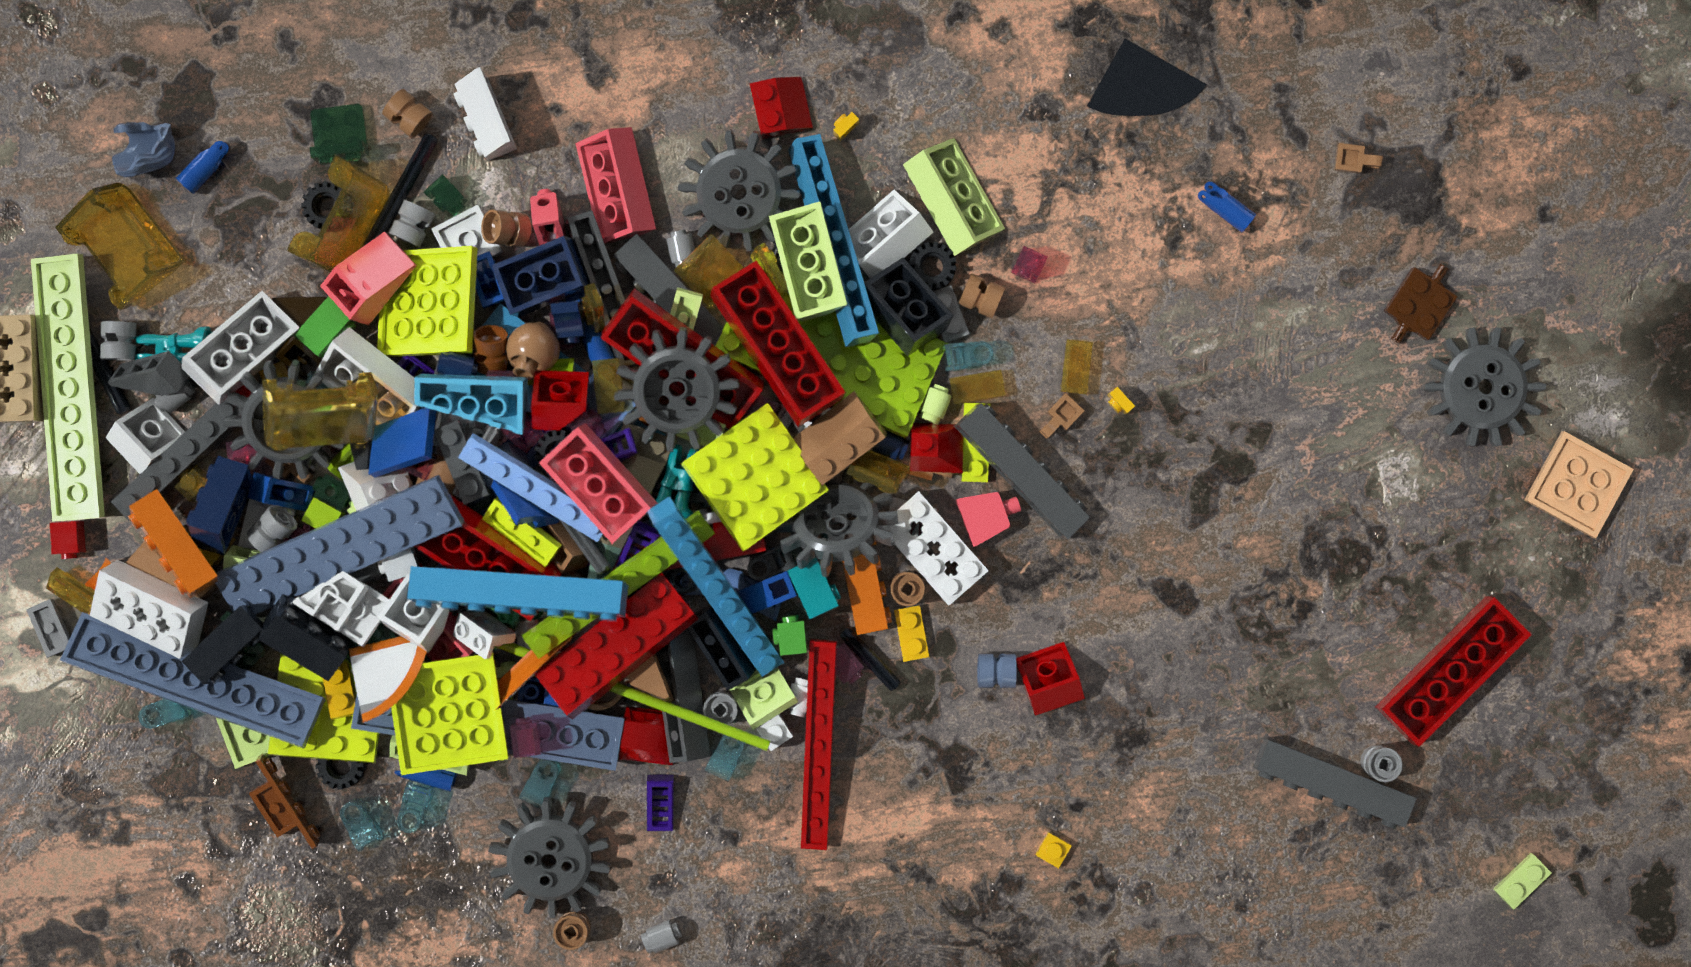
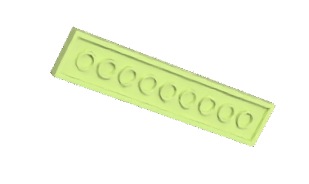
M83 254L31 259L52 522L105 517Z

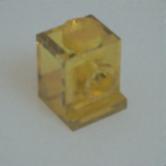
M198 465L192 470L188 468L178 477L180 482L175 488L189 502H197L198 491L201 487H205L208 480L206 478L207 474Z

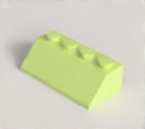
M954 138L921 151L903 164L909 178L914 183L922 201L928 208L954 256L971 249L1005 229Z
M821 202L769 216L795 318L803 322L830 314L847 306Z

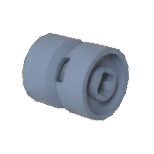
M978 654V688H993L995 684H999L1000 688H1015L1016 655L1000 654L998 658H995L993 654Z

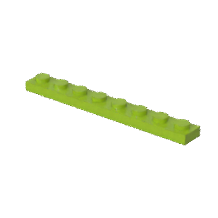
M699 510L686 518L702 543L715 534ZM661 536L601 580L625 582L628 585V596L675 563L678 558ZM564 613L561 618L548 616L524 633L522 637L535 655L541 658L599 616L590 615V619L574 618V614Z

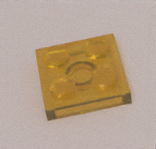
M710 234L673 271L694 292L703 294L702 301L711 308L715 304L710 297L712 287L744 267L714 235Z
M868 450L849 465L847 474L853 476L858 482H868L877 486L882 492L896 494L909 477L910 466Z

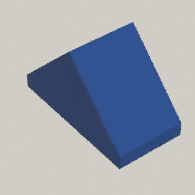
M490 251L477 256L476 291L484 309L505 301L492 265L496 264Z

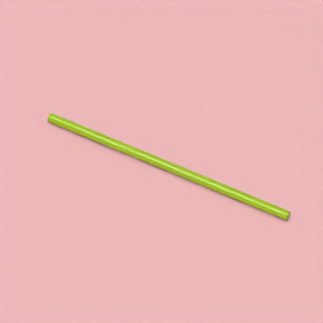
M515 643L494 646L522 658L531 650ZM618 683L609 690L765 751L769 748L771 741L623 684Z

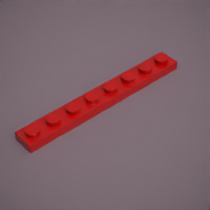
M811 639L809 642L801 849H828L837 641Z

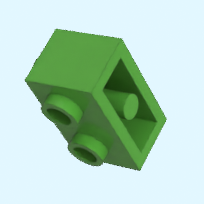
M328 296L294 336L313 353L323 358L331 342L347 328L350 327L354 330L356 328V321L350 320Z
M799 615L783 616V621H779L777 628H773L774 645L779 644L780 656L807 653L805 619L799 620Z

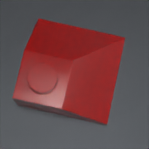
M913 423L911 427L910 471L963 473V435L954 427L956 424Z

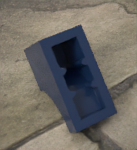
M578 301L551 303V314L555 323L557 339L559 341L564 340L565 345L578 344L580 339L586 338L583 306Z

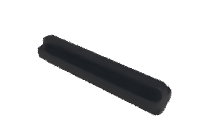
M848 627L840 634V638L890 691L895 690L900 685V680L852 628Z

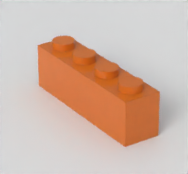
M158 489L129 506L131 513L128 516L129 520L136 529L141 527L146 534L143 538L151 551L156 549L162 558L158 559L159 563L166 573L171 571L177 580L173 582L182 595L187 593L191 599L218 581L217 574Z
M863 554L853 558L855 561L854 575L848 574L844 561H842L857 635L888 629L887 623L892 622L889 607L884 608L882 597H886L887 594L884 581L879 582L877 571H882L879 555V562L875 565L867 560Z

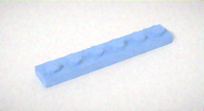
M473 433L458 457L459 459L596 542L599 541L603 533L558 484Z

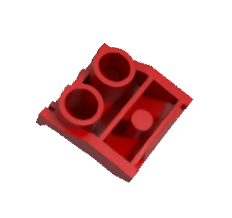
M626 707L619 760L673 765V763L669 762L663 713L661 710Z

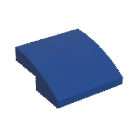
M493 480L491 487L516 526L532 522L538 528L559 522L557 517L496 480Z

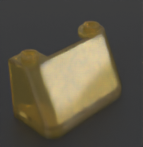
M336 155L329 167L328 177L334 185L342 190L319 235L316 236L306 231L299 232L293 237L286 250L329 273L332 272L335 266L364 246L370 230L390 196V190L386 184Z
M122 183L92 188L55 227L67 244L74 246L85 245L115 283L109 288L108 294L110 301L119 311L130 307L183 264V257L130 188Z
M372 372L358 373V381L353 384L352 380H347V387L293 391L292 385H286V389L277 386L276 379L262 380L264 438L267 446L273 450L282 451L287 448L367 443L374 437L378 407V390Z

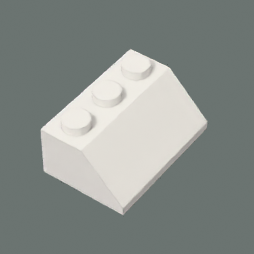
M479 67L455 83L458 92L453 94L459 108L463 106L465 108L467 116L463 118L469 132L474 131L477 140L474 141V145L479 156L484 155L490 161L516 150L517 147L490 81Z
M895 190L889 193L848 229L860 270L868 279H871L902 257L905 258L933 233L920 212Z

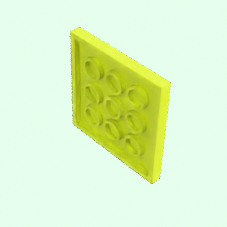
M474 246L404 250L417 266L379 312L377 349L387 357L440 355L441 352L448 353L449 351L459 354L472 353L478 248Z
M768 403L681 463L742 551L748 549L829 490L825 484L822 485L807 467L800 455L801 449Z
M492 652L490 659H483L479 655L422 663L412 686L391 707L401 775L509 759L502 707L495 710L501 704L494 652Z
M281 654L277 681L324 697L325 702L305 749L270 737L268 754L273 756L376 763L379 733L351 729L353 715L332 720L330 718L323 678ZM347 654L343 662L347 661L349 663L356 698L357 690L352 670L350 654Z

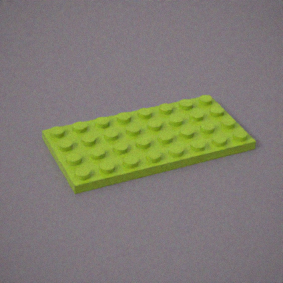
M756 258L755 261L757 260L795 316L784 272H780ZM835 311L803 322L797 320L846 393L843 399L855 391L885 430L906 439L948 343L934 338L907 357L877 321L876 325L879 334L871 342L846 347ZM726 322L716 347L725 354H729L732 359L743 367L763 375L728 322Z

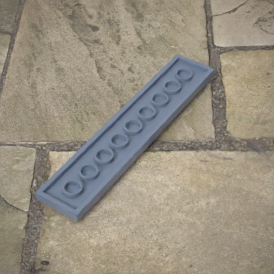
M437 475L215 572L218 576L216 585L232 612L241 605H247L257 614L273 607L282 594L288 598H294L315 589L316 586L327 582L342 571L348 574L460 527L465 521L440 476Z
M81 613L60 658L61 662L305 749L324 705V697L231 664L224 670L226 675L216 684L211 682L203 685L181 662L186 656L179 659L91 617L90 614Z
M356 695L351 729L395 735L392 710L390 708L380 716L363 722L358 695ZM509 699L501 706L508 754L616 771L624 717L583 711L572 720L566 716L560 707Z

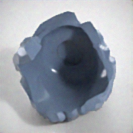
M127 122L125 124L120 123L114 127V133L125 132L129 136L127 148L112 157L117 175L123 177L137 176L160 169L172 161L176 146L172 136L171 124L149 125L145 122Z

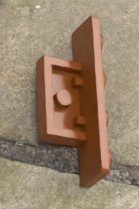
M261 754L256 759V764L266 777L267 782L250 791V797L277 838L297 826L312 849L316 848L320 841L318 829L313 823L309 825L304 817L306 812L300 802L295 803L290 795L292 790L289 784L284 779L281 781L276 774L278 769L274 761L270 757L266 758L264 754Z

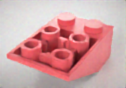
M383 232L335 266L320 287L350 320L369 325L417 265L387 232Z

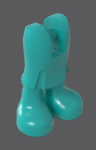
M209 326L197 328L193 333L179 335L178 333L171 335L142 334L136 336V344L154 345L155 354L170 351L182 364V358L187 354L182 353V347H196L212 333V330ZM135 354V360L155 354Z
M676 444L673 452L669 454L665 474L659 483L661 487L655 501L660 503L669 496L671 497L673 490L678 491L674 503L686 519L694 514L689 509L690 493L693 492V480L684 467L680 465L683 446ZM690 448L687 459L700 449Z

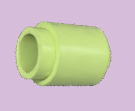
M934 384L933 388L929 387L919 409L921 411L919 418L938 425L940 419H944L952 396L948 394L949 389Z

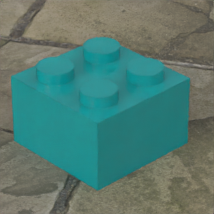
M813 558L803 569L798 568L797 565L787 570L809 619L839 606L837 600L841 599L835 583L830 585L827 578L822 576L821 561L817 558Z

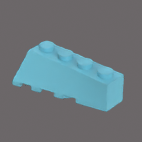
M420 374L414 378V405L446 414L450 413L464 419L475 420L489 424V426L507 429L523 435L528 404V377Z

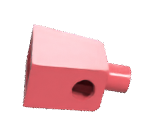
M550 189L539 190L536 196L530 198L532 225L540 246L559 237L566 236V230L557 194ZM553 224L554 231L548 232L545 228L546 225Z
M999 492L956 499L972 547L1011 527L1007 516L1021 512L1017 497L1002 501Z

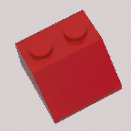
M779 77L749 83L762 140L813 129L802 77Z
M535 372L531 402L532 430H560L586 411L589 372Z
M1064 642L1016 658V665L1035 716L1085 699L1080 678Z

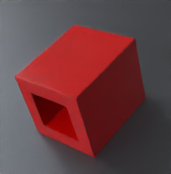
M84 521L49 523L51 554H61V559L77 558V553L86 552Z

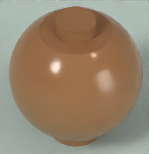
M542 322L526 323L517 327L511 333L507 341L506 352L509 362L514 367L513 373L517 377H528V380H532L535 372L549 371L554 367L559 358L560 344L557 336L547 324Z

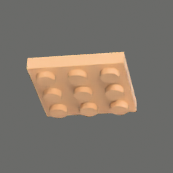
M1562 431L1524 501L1591 538H1597L1634 469L1571 434Z

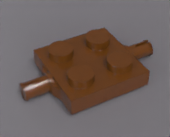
M1439 264L1432 276L1424 274L1416 267L1411 268L1383 312L1394 318L1399 325L1391 337L1396 343L1401 344L1407 332L1415 333L1424 340H1429L1458 297L1447 290L1441 283L1449 271L1443 264Z

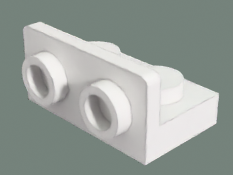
M485 610L484 612H459L453 636L483 659L491 658L494 646L514 643L517 634Z

